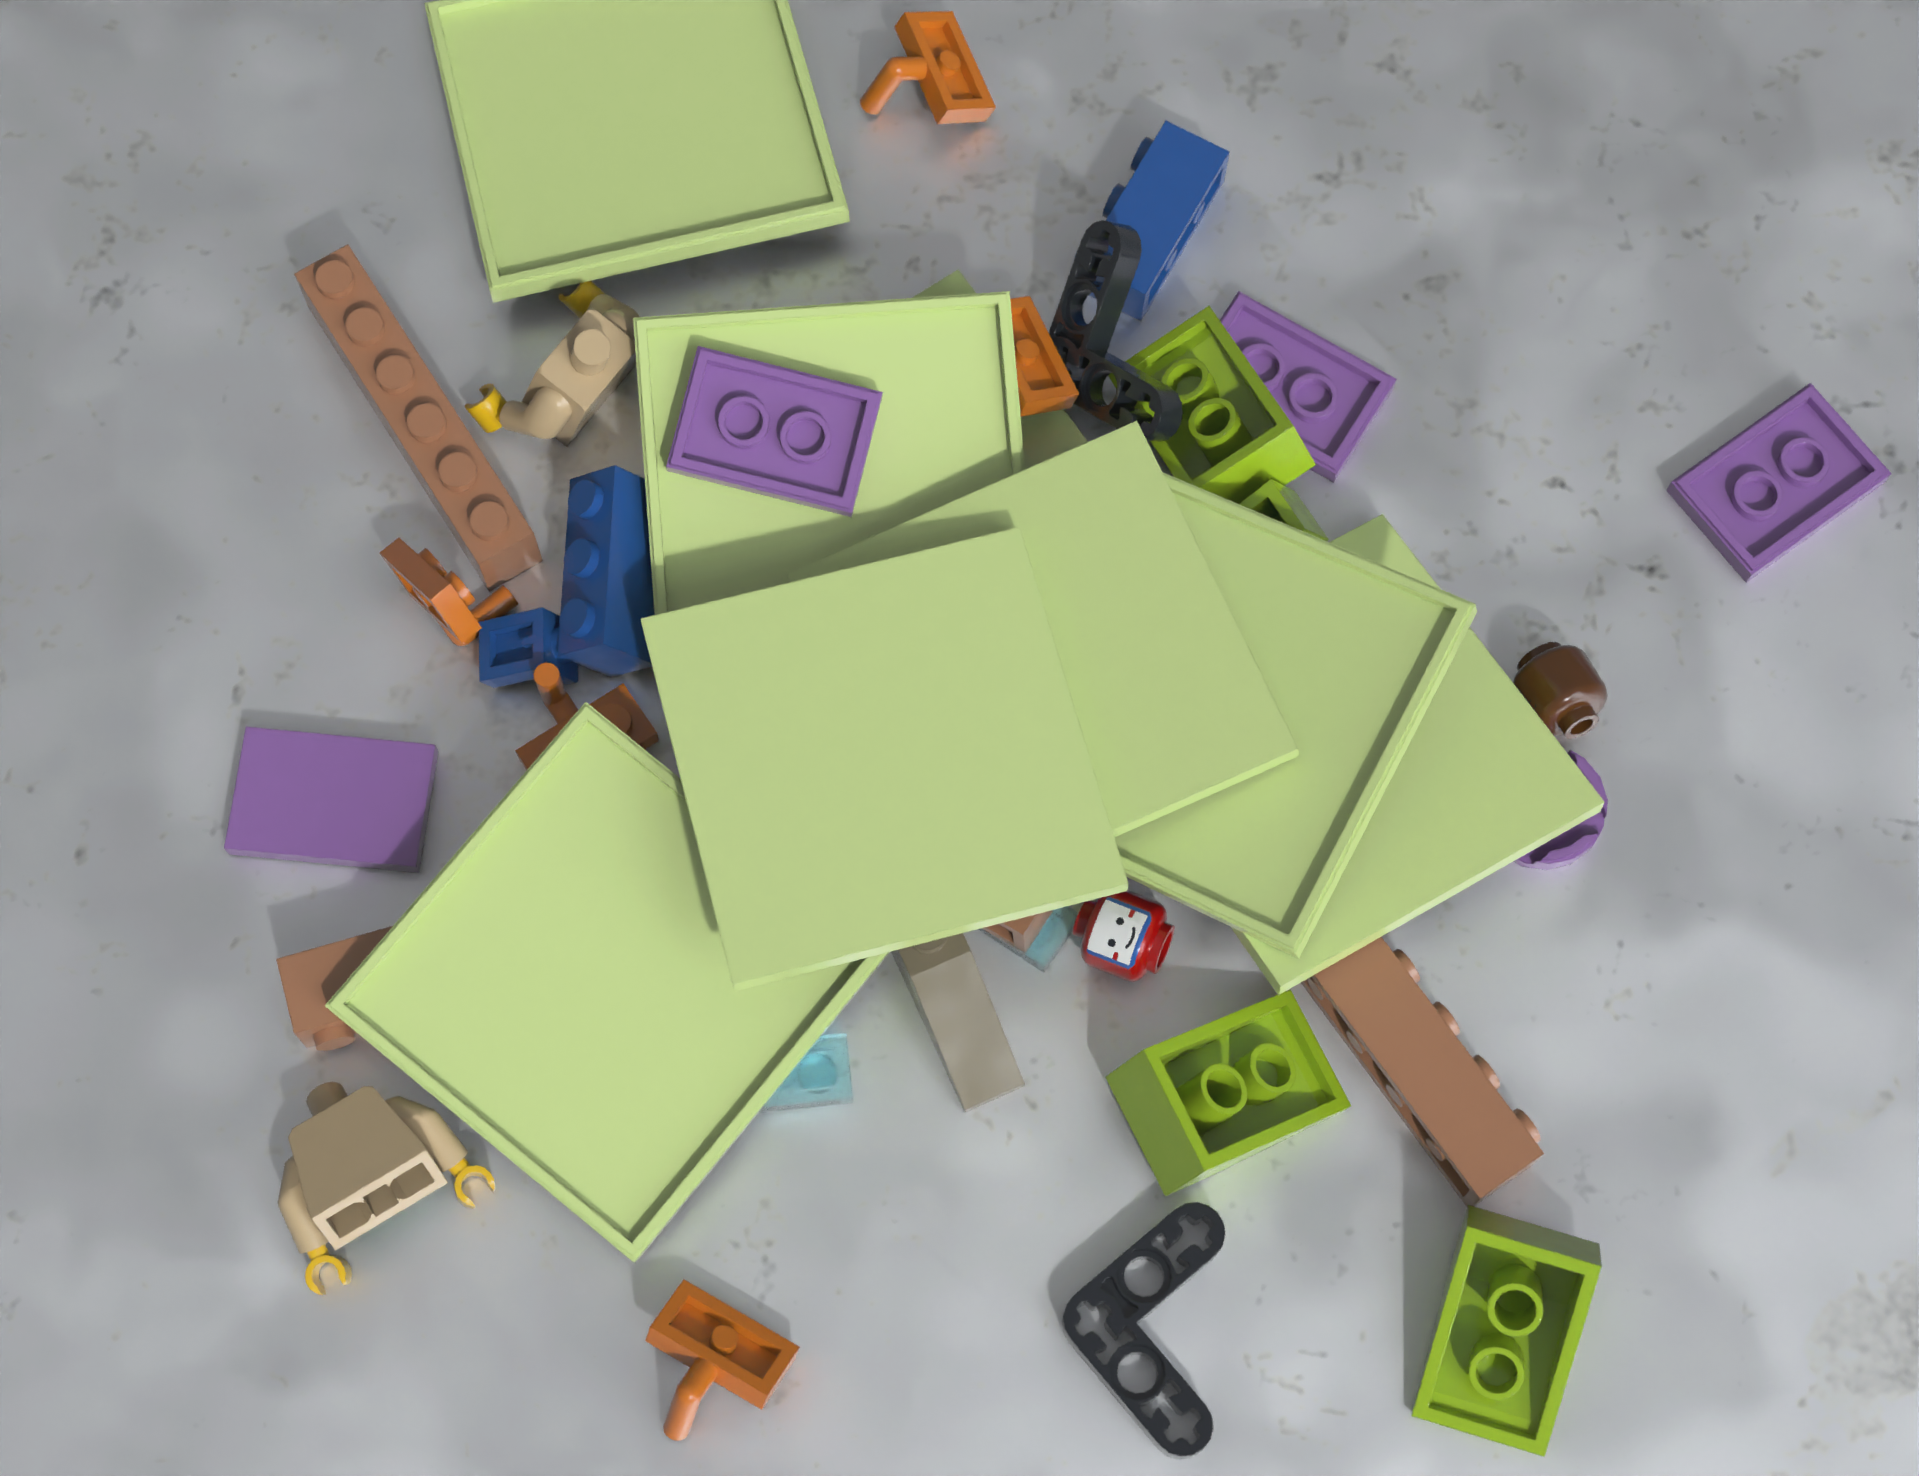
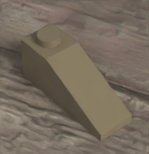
M961 933L891 951L964 1112L966 1113L1024 1087V1080L964 934Z

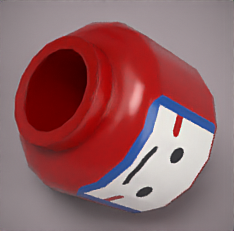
M1127 890L1098 898L1097 902L1092 900L1084 902L1077 915L1073 935L1082 938L1081 956L1087 965L1126 981L1135 982L1140 980L1147 972L1158 973L1169 951L1175 927L1167 923V912L1160 902Z

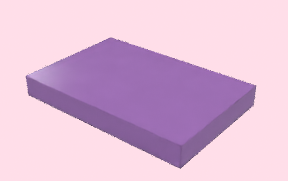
M1238 291L1220 318V321L1294 425L1316 464L1310 470L1334 483L1392 392L1397 379Z
M698 346L666 469L668 472L852 517L883 392Z
M1809 383L1671 481L1666 491L1747 583L1884 484L1892 473L1818 390Z
M246 727L224 849L229 855L419 873L439 751L435 744Z

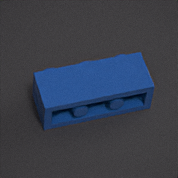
M1166 120L1154 140L1148 137L1143 139L1131 163V170L1135 171L1126 187L1119 183L1114 187L1107 199L1102 214L1103 217L1107 218L1105 221L1131 226L1137 231L1141 240L1142 252L1140 261L1121 311L1139 321L1143 320L1225 181L1230 151ZM1109 246L1108 252L1113 254L1114 248ZM1097 276L1096 281L1104 282V277ZM1093 292L1089 294V296L1096 299Z
M613 465L570 479L557 656L609 677L652 667L640 620L641 618L655 615L645 479Z

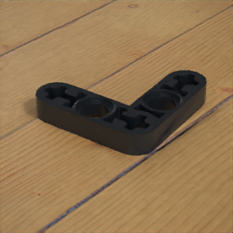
M1101 220L1093 223L1081 239L1053 318L1049 335L1079 392L1073 404L1116 429L1137 421L1146 440L1165 441L1176 433L1181 424L1183 411L1178 393L1168 385L1107 352L1140 261L1142 252L1141 240L1137 231L1131 226ZM1109 246L1114 248L1113 254L1108 252ZM1096 277H1104V282L1096 281ZM1093 292L1097 300V310L1093 320L1087 324L1083 318V305L1087 296ZM1067 362L1079 369H1085L1082 376H1072V371L1067 367ZM1113 373L1117 380V391L1113 401L1107 405L1103 398L1102 388L1106 377ZM1137 402H1149V408L1154 411V417L1142 409H1136Z
M1199 1202L1185 1203L1176 1208L1070 1299L1066 1304L1062 1318L1063 1333L1073 1349L1156 1448L1166 1456L1178 1460L1188 1459L1199 1454L1208 1444L1214 1428L1212 1415L1206 1404L1138 1324L1207 1266L1221 1250L1225 1238L1224 1222L1218 1212L1209 1205ZM1186 1219L1193 1226L1201 1221L1205 1222L1210 1228L1204 1238L1209 1248L1202 1251L1199 1246L1193 1244L1178 1255L1176 1262L1186 1267V1269L1180 1274H1176L1168 1256L1151 1244L1160 1238L1165 1249L1168 1250L1178 1242L1183 1233L1179 1222ZM1145 1259L1156 1264L1163 1278L1159 1291L1151 1296L1144 1297L1130 1291L1124 1278L1125 1269L1130 1263ZM1083 1305L1091 1311L1098 1310L1101 1306L1108 1311L1109 1315L1104 1322V1327L1115 1341H1117L1122 1331H1126L1133 1339V1341L1117 1348L1105 1365L1096 1356V1354L1106 1350L1107 1345L1093 1331L1083 1337L1076 1329L1081 1321V1315L1077 1309ZM1130 1355L1146 1357L1155 1367V1384L1151 1389L1142 1393L1128 1391L1121 1385L1118 1379L1117 1369L1120 1362ZM1167 1383H1170L1178 1392V1394L1172 1395L1166 1401L1176 1414L1183 1416L1191 1411L1198 1419V1422L1192 1429L1197 1437V1441L1189 1444L1184 1438H1179L1173 1443L1167 1439L1165 1432L1171 1423L1159 1407L1151 1418L1147 1417L1140 1409L1141 1406L1156 1400Z

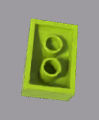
M1207 306L1125 361L1171 387L1178 393L1182 402L1183 415L1176 433L1165 441H1151L1175 478L1240 504L1270 479L1285 486L1316 465L1294 425L1210 306ZM1110 373L1108 377L1117 389V380L1114 374ZM1137 402L1136 409H1142L1154 417V411L1149 408V402Z
M1291 989L1145 1048L1105 1077L1165 1196L1213 1176L1351 1107Z
M1468 1205L1445 1283L1412 1409V1416L1545 1457L1602 1268L1600 1244Z

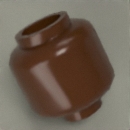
M1548 642L1532 649L1518 662V672L1515 675L1513 684L1554 736L1564 735L1567 739L1577 738L1586 734L1597 725L1599 721L1597 714L1603 709L1608 694L1604 682L1582 649L1572 645H1561L1558 642Z

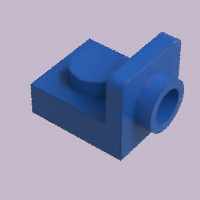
M541 607L479 622L482 627L479 630V682L492 688L533 680L534 671L538 665L552 663L558 668L564 685L577 683L578 664L557 656L560 616Z

